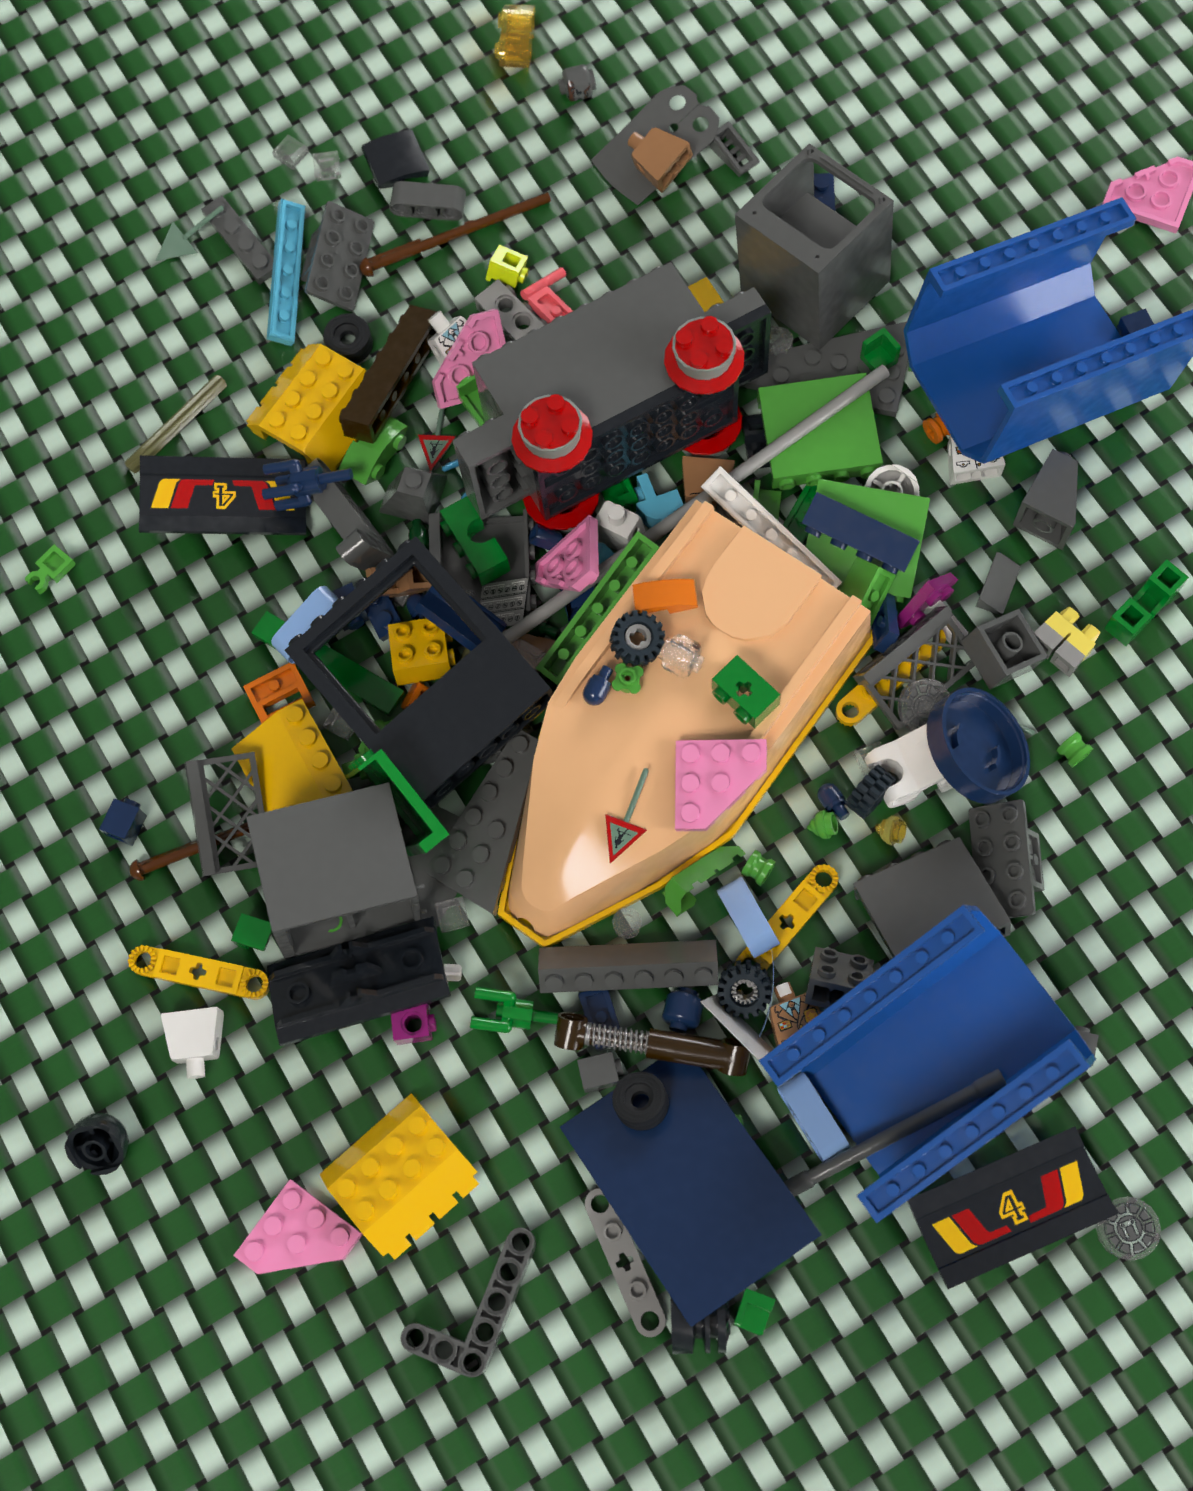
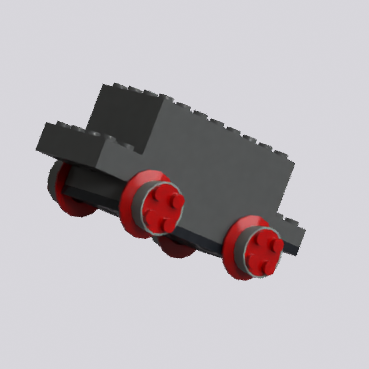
M670 262L664 266L654 268L650 273L638 279L630 280L626 285L614 291L606 292L589 304L580 305L575 311L565 316L556 317L551 323L541 328H535L529 331L527 335L515 341H509L501 348L489 354H483L473 361L472 366L485 423L472 431L461 433L458 438L453 440L466 495L481 520L523 499L527 513L537 524L561 534H567L588 515L592 516L598 506L600 492L682 450L687 456L716 458L726 452L730 445L736 441L741 431L742 414L738 407L739 387L768 373L772 312L757 290L753 287L747 291L738 292L728 301L722 304H715L708 311L704 312Z

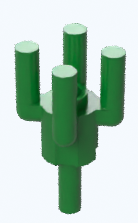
M484 987L475 988V999L497 1001L495 1019L471 1016V1029L509 1033L512 1028L530 1030L531 1021L557 1024L559 1013L534 1010V1000L519 999L512 991Z

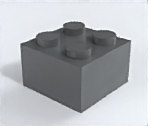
M1019 609L976 627L961 641L989 690L1032 671L1048 658V655Z

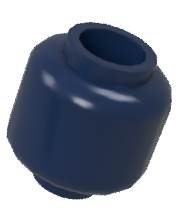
M678 987L676 991L668 993L662 1019L670 1025L669 1029L671 1031L686 1034L687 1030H694L699 1026L704 1007L699 993L686 987Z

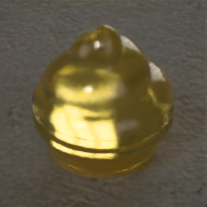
M890 816L882 820L881 823L876 824L875 829L883 841L894 845L895 843L901 844L903 842L907 826L906 822L900 820L899 817Z

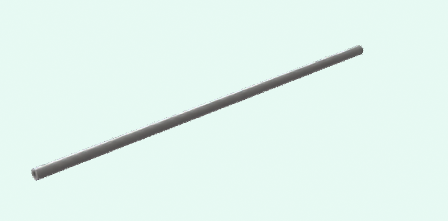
M880 365L728 474L738 483L889 377L888 369L884 365ZM702 491L644 532L643 535L655 543L676 527L695 500L701 503L706 501L710 504L714 499L708 493ZM625 547L599 564V576L593 584L588 585L581 592L562 590L502 634L511 644L600 582Z

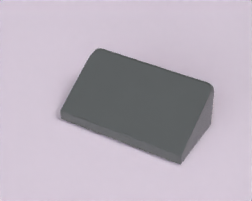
M996 552L976 607L1002 616L1021 566L1005 555Z

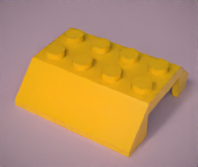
M308 344L306 348L300 349L291 361L292 366L284 370L275 382L277 386L271 387L260 402L262 406L256 407L246 422L252 433L264 440L270 435L304 455L308 465L317 457L331 471H336L342 463L352 441H358L357 439L344 436L341 423L339 422V415L341 410L349 403L353 391L361 384L366 370L322 344Z
M412 1093L319 1174L328 1191L361 1233L383 1257L389 1253L394 1260L411 1246V1243L406 1238L409 1233L417 1241L435 1224L429 1217L431 1213H434L441 1219L458 1204V1201L453 1196L456 1191L464 1198L479 1185V1182L473 1177L478 1171L457 1149Z

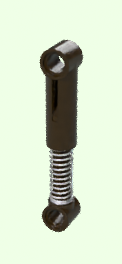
M562 1012L557 1017L554 1045L561 1049L581 1050L584 1045L589 1046L592 1044L594 1047L597 1044L598 1047L603 1045V1048L606 1046L609 1049L613 1047L614 1050L619 1048V1051L624 1048L625 1052L629 1049L630 1053L635 1050V1053L640 1051V1054L645 1052L644 1054L648 1059L717 1069L726 1075L744 1076L747 1074L750 1051L737 1038L716 1039L650 1028V1032L646 1031L645 1034L642 1030L638 1033L637 1029L633 1032L632 1028L630 1031H627V1028L622 1030L621 1027L617 1029L616 1026L612 1029L611 1025L606 1028V1025L601 1027V1024L596 1026L595 1023H589L586 1016L573 1012Z

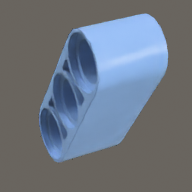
M320 586L313 591L275 633L271 640L274 648L290 664L295 663L285 652V649L289 647L290 640L298 634H304L311 627L312 621L320 615L327 614L332 609L333 603L338 599L327 586Z
M742 876L716 890L754 958L780 944Z
M804 1072L797 1074L780 1087H777L782 1100L822 1163L850 1148L844 1134Z

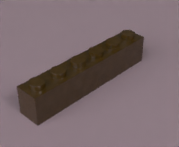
M410 305L406 312L400 316L398 325L393 333L389 334L383 349L377 353L371 368L365 372L361 384L353 391L349 403L340 412L339 422L341 423L344 436L374 444L431 350L428 340L437 332L428 320L437 311Z

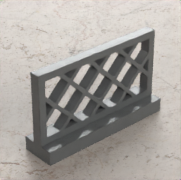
M948 606L934 608L899 637L894 644H891L884 653H880L853 676L858 685L864 686L895 730L901 729L916 716L912 709L915 700L909 695L907 697L912 700L911 707H906V709H911L913 716L906 721L904 716L898 720L894 715V701L903 702V698H895L896 681L909 683L908 691L915 684H928L926 695L934 701L940 693L945 692L975 666L972 660L968 661L964 666L955 665L956 649L964 650L966 653L967 651L961 643L965 636L952 620L953 613ZM945 626L952 633L951 644L938 643L940 630ZM923 644L932 646L930 662L918 660L919 648ZM938 647L950 648L949 664L936 663ZM902 662L911 663L909 679L897 678L898 665ZM917 664L930 665L928 682L915 680ZM936 666L948 668L947 680L943 683L934 682ZM881 679L890 680L889 697L880 696L874 687ZM930 685L938 687L939 692L934 697L928 694ZM922 700V703L930 704V702ZM919 702L917 710L920 709L921 712L922 703Z
M255 752L186 761L184 765L202 877L256 868L257 863L244 855L252 845L251 840L241 853L228 844V841L237 830L251 839L250 834L239 826L249 813L251 815L256 814L252 811L255 805H257L258 814L264 812ZM249 759L251 771L245 779L231 771L236 761ZM232 761L228 768L221 764ZM216 764L225 771L216 784L205 777V765ZM228 773L242 783L233 796L218 787ZM251 776L253 780V786L247 782ZM206 783L213 787L209 794ZM244 785L255 793V800L249 808L235 799ZM215 790L230 799L221 812L210 806L209 798ZM232 801L246 810L237 825L223 815ZM211 811L217 815L214 821H212ZM220 818L234 827L225 841L214 833V826ZM216 840L222 844L218 851L216 846ZM226 846L236 853L238 858L232 866L220 868L218 855ZM241 858L248 862L245 864L237 865Z

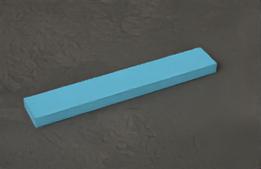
M281 198L278 202L267 340L292 346L295 342L306 206Z

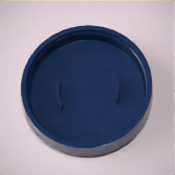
M969 687L953 692L937 702L931 709L926 729L928 746L940 773L957 792L972 801L990 804L1006 798L1023 787L1030 770L1028 744L1016 718L1001 701L986 691Z

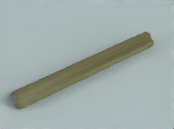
M215 375L125 461L126 467L131 472L137 473L140 470V455L155 456L226 388L225 380L219 375Z

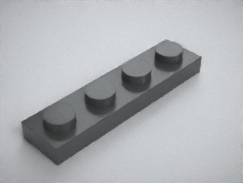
M220 196L201 209L202 213L206 217L219 206L224 207V210L209 222L260 285L272 277L273 258L226 199Z

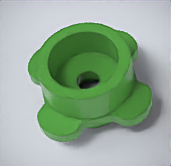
M624 663L617 664L615 666L616 677L612 681V688L615 691H622L624 693H638L641 689L640 677L644 675L643 668L640 666L629 667ZM629 676L631 679L627 681L625 677Z

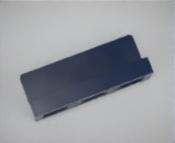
M431 586L414 609L468 650L472 651L481 643V640L435 588ZM469 596L502 633L507 624Z

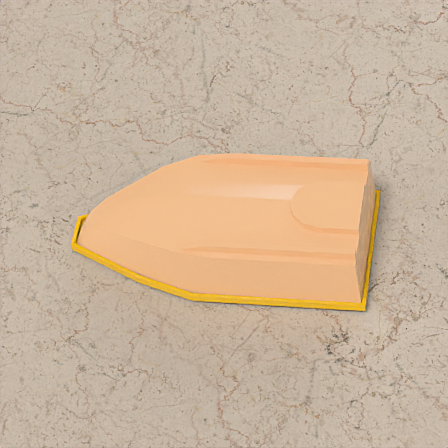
M695 500L575 657L548 701L533 759L526 800L521 815V826L512 860L508 863L504 878L506 882L501 892L498 916L542 948L551 947L661 890L673 876L734 838L873 646L872 630L870 629L871 611L861 605L862 600L854 595L850 598L824 581L821 574L746 526L743 525L741 528L715 512L714 506L704 501V503ZM666 579H694L698 608L672 614L667 609L647 614L649 617L653 614L657 617L655 621L662 623L661 630H665V642L656 659L642 667L644 675L640 677V691L636 694L615 691L612 688V681L616 677L615 666L622 663L623 660L621 658L619 660L616 659V653L611 651V642L609 641L611 631L618 618H622L623 614L627 612L631 614L632 610H635L632 585ZM635 632L634 636H629L630 641L635 645L645 641L644 636L639 632ZM682 635H683V639H684V636L687 637V638H686L687 641H685V642H677V644H676V641H677V640L682 639ZM694 640L693 643L698 642L701 645L702 650L698 659L697 657H691L695 648H692V644H689L688 641L692 642ZM736 655L781 694L780 705L755 729L749 723L745 725L740 722L733 713L735 710L728 703L725 705L721 704L712 694V678ZM605 665L613 670L608 680L611 683L610 691L603 703L597 706L589 705L583 698V689L592 675H598L602 666ZM629 676L625 677L627 681L631 679ZM766 739L767 772L759 780L757 779L740 799L718 817L707 831H676V740ZM644 768H647L649 770L629 821V823L644 828L647 831L610 864L605 814L624 820Z

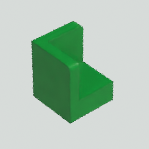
M884 327L863 341L860 359L871 371L880 365H884L889 369L898 363L901 346Z
M628 478L602 491L604 501L608 500L621 505L631 512L636 511L638 498Z
M241 913L231 941L244 949L251 947L265 951L272 934L270 922Z
M746 1288L733 1325L759 1336L763 1335L776 1299Z

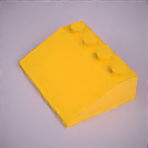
M303 699L275 712L231 748L234 755L255 752L265 812L353 791ZM249 759L238 760L247 777L251 771ZM251 776L248 781L253 786V780Z

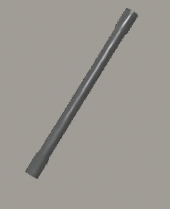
M996 1069L975 1080L964 1089L783 1182L795 1197L813 1188L815 1184L969 1103L1002 1089L1007 1083L1000 1070Z

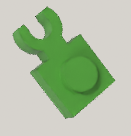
M53 544L35 562L40 569L30 572L25 577V581L31 586L36 580H40L35 589L39 594H42L47 590L48 582L51 579L58 583L76 563Z

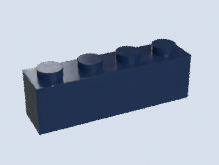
M816 492L802 521V524L806 526L805 532L820 538L821 534L832 538L830 544L843 550L847 546L858 550L855 556L870 563L873 558L883 562L881 568L895 575L898 570L905 572L920 542Z

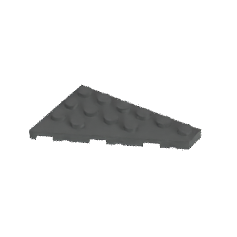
M907 321L884 326L899 343L901 350L898 363L888 369L890 376L869 390L873 412L876 414L892 417L897 415L908 364V354L903 332ZM884 327L831 338L820 350L809 343L769 352L768 373L741 387L758 390L760 387L866 373L868 375L872 371L860 359L862 343Z

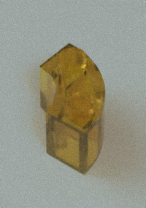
M505 4L502 12L498 13V28H501L499 43H495V59H499V67H530L532 38H534L535 6Z

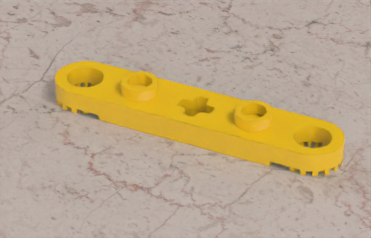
M941 629L939 643H945L946 636ZM923 644L919 648L918 660L930 661L932 646ZM938 647L937 653L941 651L943 647ZM902 662L898 665L897 678H910L911 663ZM917 664L916 673L924 666L923 664ZM881 679L874 687L880 696L889 697L890 680ZM896 681L895 691L905 682ZM857 685L838 702L835 712L836 718L844 726H856L873 712L878 705L863 685ZM854 705L857 708L858 715L848 718L843 714L842 709L844 706Z
M825 864L814 867L770 918L768 923L780 943L772 948V953L770 949L754 958L748 947H746L736 961L741 960L742 963L745 960H753L761 964V970L764 968L767 970L836 889L839 877L834 867L832 868L830 865ZM821 872L829 874L832 878V883L827 887L819 886L815 880L817 874ZM789 916L792 917L794 928L786 927L782 929L780 927L782 923L780 918L787 919Z
M147 945L135 947L128 956L129 967L140 976L252 1000L262 999L269 992L268 976L259 969ZM143 953H149L151 956L150 965L148 964V967L139 968L137 966V958ZM202 965V969L206 971L205 976L201 975L196 980V976L192 974V971ZM253 977H260L263 981L262 988L257 992L248 990V982Z

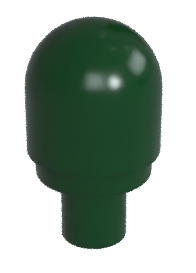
M415 519L412 521V528L409 530L408 539L412 540L416 536L429 550V530L423 526L421 519Z
M546 619L526 634L543 638L545 636L557 638L559 628L549 625V620Z

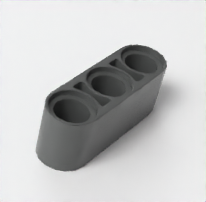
M398 181L393 184L389 210L394 215L401 217L457 221L463 217L466 191L455 185Z

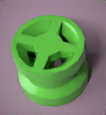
M1076 732L1064 741L1056 751L1060 755H1064L1068 759V764L1073 768L1093 751L1091 745L1085 744L1082 741V736L1079 732Z
M755 850L745 864L741 875L752 877L755 879L756 884L762 886L774 868L776 861L765 859L762 857L761 852Z

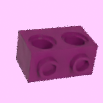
M429 1003L391 1014L393 1041L397 1045L433 1040L432 1032H436L437 1027L435 1014H430ZM412 1019H421V1028L417 1032H409L407 1029L408 1023Z

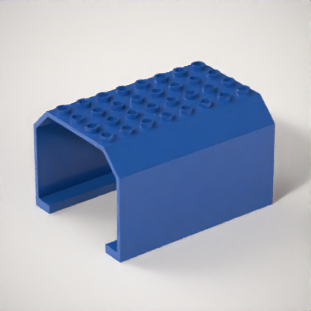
M1123 197L929 269L903 330L909 366L963 456L985 464L1169 390L1193 357V309L1121 337L1095 297L1091 262L1107 235L1133 226L1137 219Z
M962 905L761 1058L759 1062L777 1087L783 1085L797 1073L804 1072L856 1145L964 1089L975 1080L992 1071L1000 1070L1007 1083L1002 1089L984 1098H979L866 1157L878 1173L880 1179L859 1193L857 1197L874 1221L878 1223L1090 1068L1095 1062L1096 1057L1077 1029L1001 932L977 906Z

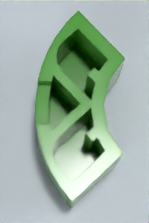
M390 416L374 444L361 440L358 443L354 440L352 441L339 470L351 468L353 479L364 485L379 480L383 476L385 466L390 458L404 447L408 426Z

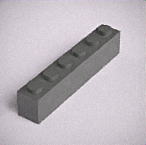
M716 940L539 948L538 974L540 993L718 985Z

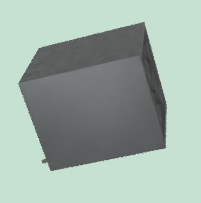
M808 144L735 214L741 291H747L754 287L772 312L771 315L820 350L890 281L894 200L811 144ZM814 163L874 203V209L857 226L814 197Z
M389 782L246 817L272 933L284 959L418 921L421 914L427 913L426 908L421 909L419 894L416 892V890L425 887L424 884L416 886L414 884ZM342 916V926L335 932H328L330 929H335L339 925V917Z

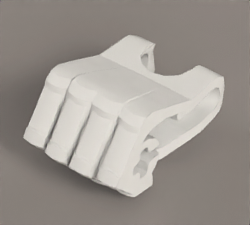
M927 724L892 742L873 749L864 758L869 770L874 769L879 764L886 771L897 775L899 782L890 786L883 798L889 808L898 807L915 800L923 790L934 784H937L941 793L953 788L942 776L932 758L927 741Z

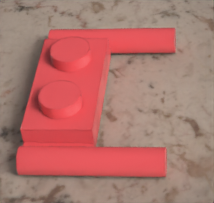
M562 267L520 291L521 297L529 301L528 304L532 310L548 324L558 316H565L573 312L549 288L552 284L566 277V271Z

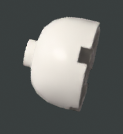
M895 464L877 468L868 477L864 486L919 496V485L916 476L909 469Z

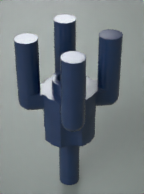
M298 459L264 464L263 472L265 475L290 471V474L276 476L275 483L277 487L263 489L262 496L264 500L291 495L297 496L276 500L274 502L276 511L310 506L312 503L311 495L323 493L329 483L353 479V471L349 468L324 473L321 466L302 468Z

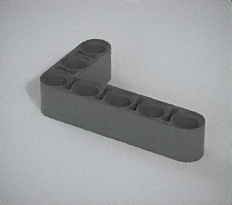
M317 457L307 467H305L308 468L313 466H321L324 473L332 472L328 468V466ZM340 482L329 483L323 493L311 495L312 499L344 539L336 546V550L349 565L365 571L368 568L376 567L382 560L390 559L394 555L391 548Z
M520 1227L512 1230L507 1236L465 1342L424 1324L413 1323L406 1326L401 1333L400 1339L404 1349L466 1377L472 1378L484 1374L490 1364L535 1251L536 1238L533 1233L526 1228ZM519 1234H526L530 1240L528 1248L524 1251H517L514 1248V1239ZM508 1263L515 1264L518 1269V1274L512 1281H506L502 1277V1269ZM495 1293L503 1294L506 1299L505 1307L500 1311H494L490 1306V1298ZM483 1323H489L494 1330L493 1337L486 1342L482 1341L478 1336V1328ZM414 1329H420L424 1334V1341L419 1347H414L409 1342V1335ZM442 1341H448L453 1348L452 1355L446 1360L440 1358L437 1352V1348ZM471 1353H476L481 1358V1367L476 1372H472L466 1367V1358Z

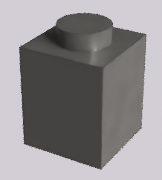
M612 1052L577 1060L585 1093L614 1087L619 1082L618 1077L624 1076L620 1058L614 1059Z

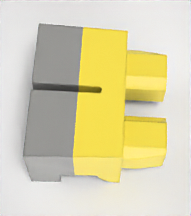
M1067 607L1060 613L1056 611L1034 632L1048 658L1053 654L1050 662L1068 677L1075 672L1082 661L1091 653L1096 644L1095 641L1100 634V631L1091 624H1088L1082 631L1076 628L1074 623L1080 616L1071 607Z

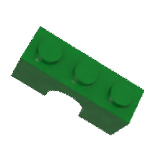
M467 496L440 510L443 520L440 522L441 529L446 537L451 536L455 541L452 546L457 556L466 559L468 564L465 567L472 580L477 578L481 586H484L511 571L508 558L495 537L484 543H476L471 540L476 533L485 528L483 520H481Z
M1166 559L1148 578L1133 598L1130 597L1111 616L1104 629L1124 646H1127L1181 590L1189 577Z

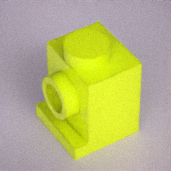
M499 245L489 262L485 280L499 279L502 283L514 288L518 282L523 284L529 272V269L525 268L528 257Z

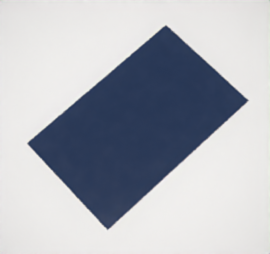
M657 1060L641 1072H647L656 1076L662 1082L668 1094V1112L659 1125L644 1131L634 1130L624 1125L614 1110L612 1091L560 1126V1129L690 1327H692L820 1237L821 1233L702 1068ZM645 1094L637 1095L633 1099V1106L636 1108L645 1107L648 1104L649 1097Z

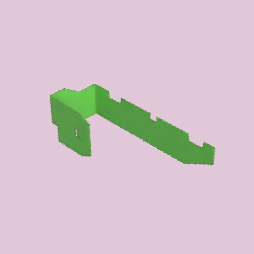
M721 846L673 876L665 886V891L662 892L665 896L666 905L677 917L693 907L697 899L690 893V890L694 888L692 884L696 881L703 883L716 874L714 870L721 871L734 862L732 859L734 856L739 855L742 857L745 855V852L739 846Z

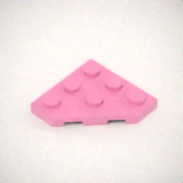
M1177 156L1169 159L1166 164L1161 166H1151L1135 172L1134 176L1122 180L1120 178L1112 181L1103 204L1123 197L1137 218L1136 221L1176 234L1193 192V161Z
M498 309L472 314L467 319L432 380L438 408L443 409L461 404L456 386L465 377L474 375L472 362L483 354H489L501 348L506 343Z
M588 515L535 563V582L543 587L581 592L585 587L593 584L599 576L598 520Z
M676 740L675 830L707 831L718 817L745 794V791L767 772V740Z
M290 1179L233 1256L256 1274L271 1273L285 1269L345 1260L363 1234Z

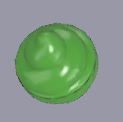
M821 810L810 820L807 829L822 839H830L832 835H837L838 833L837 817L834 812Z

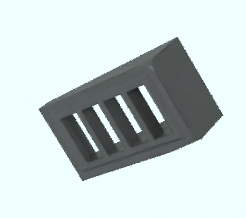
M729 121L718 128L714 140L708 145L738 177L760 162ZM726 137L728 141L722 143L721 140ZM733 144L734 148L728 151L727 147ZM739 151L741 155L734 159L732 155ZM746 158L749 162L741 167L738 163Z

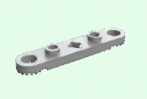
M600 1188L594 1189L585 1199L587 1214L636 1329L643 1336L655 1337L665 1327L666 1319L632 1238L610 1203L604 1213H596L592 1209V1200L596 1196H604ZM625 1253L627 1257L632 1256L634 1259L630 1263L631 1269L629 1271H625L623 1267L618 1268L616 1265L620 1261L619 1255ZM649 1311L656 1313L659 1317L658 1327L651 1331L643 1328L641 1324V1317Z

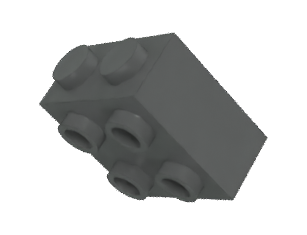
M815 947L804 1003L823 1008L830 1007L872 975L874 960L867 959L862 955L837 952L832 948Z

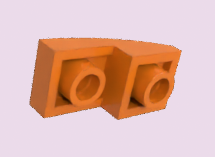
M666 579L632 585L635 610H638V613H642V611L653 613L667 609L672 614L698 608L694 579Z

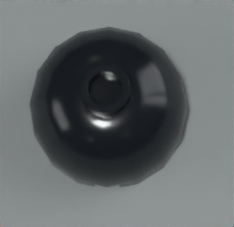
M93 1113L81 1118L68 1134L64 1148L67 1158L78 1169L81 1170L83 1166L91 1170L90 1174L107 1175L116 1171L124 1160L128 1150L129 1138L126 1128L120 1120L109 1114Z

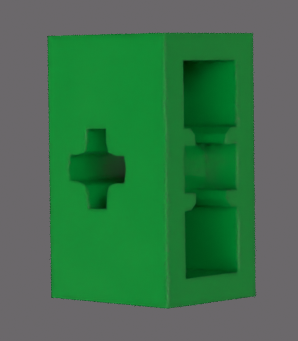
M738 655L712 678L713 696L723 705L728 703L735 710L733 713L737 719L745 725L749 723L754 729L780 705L781 694Z

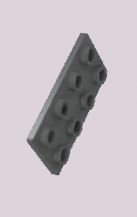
M331 201L325 204L321 225L311 235L300 279L307 282L305 287L306 294L349 312L355 309L362 279L360 263L367 257L374 227L372 219Z
M1019 799L969 809L973 860L1009 919L1035 915L1034 892L1045 890L1039 834L1028 829L1025 801Z

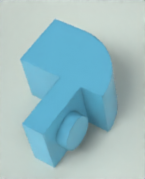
M645 473L637 476V487L634 488L638 498L636 514L641 517L646 527H653L684 505L677 489L656 496L648 474Z

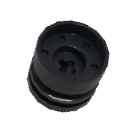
M670 1296L672 1354H693L696 1339H702L705 1353H710V1339L717 1338L718 1353H726V1346L730 1335L729 1303L726 1302L690 1327Z

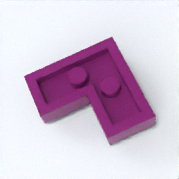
M950 572L927 581L897 616L898 627L902 629L918 623L925 617L923 612L928 606L932 607L939 600L944 602L954 592L952 587L958 579Z

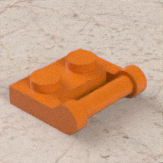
M288 663L243 686L261 723L266 721L275 712L300 699H303L308 709L316 706L295 663ZM300 692L301 698L267 715L266 708Z

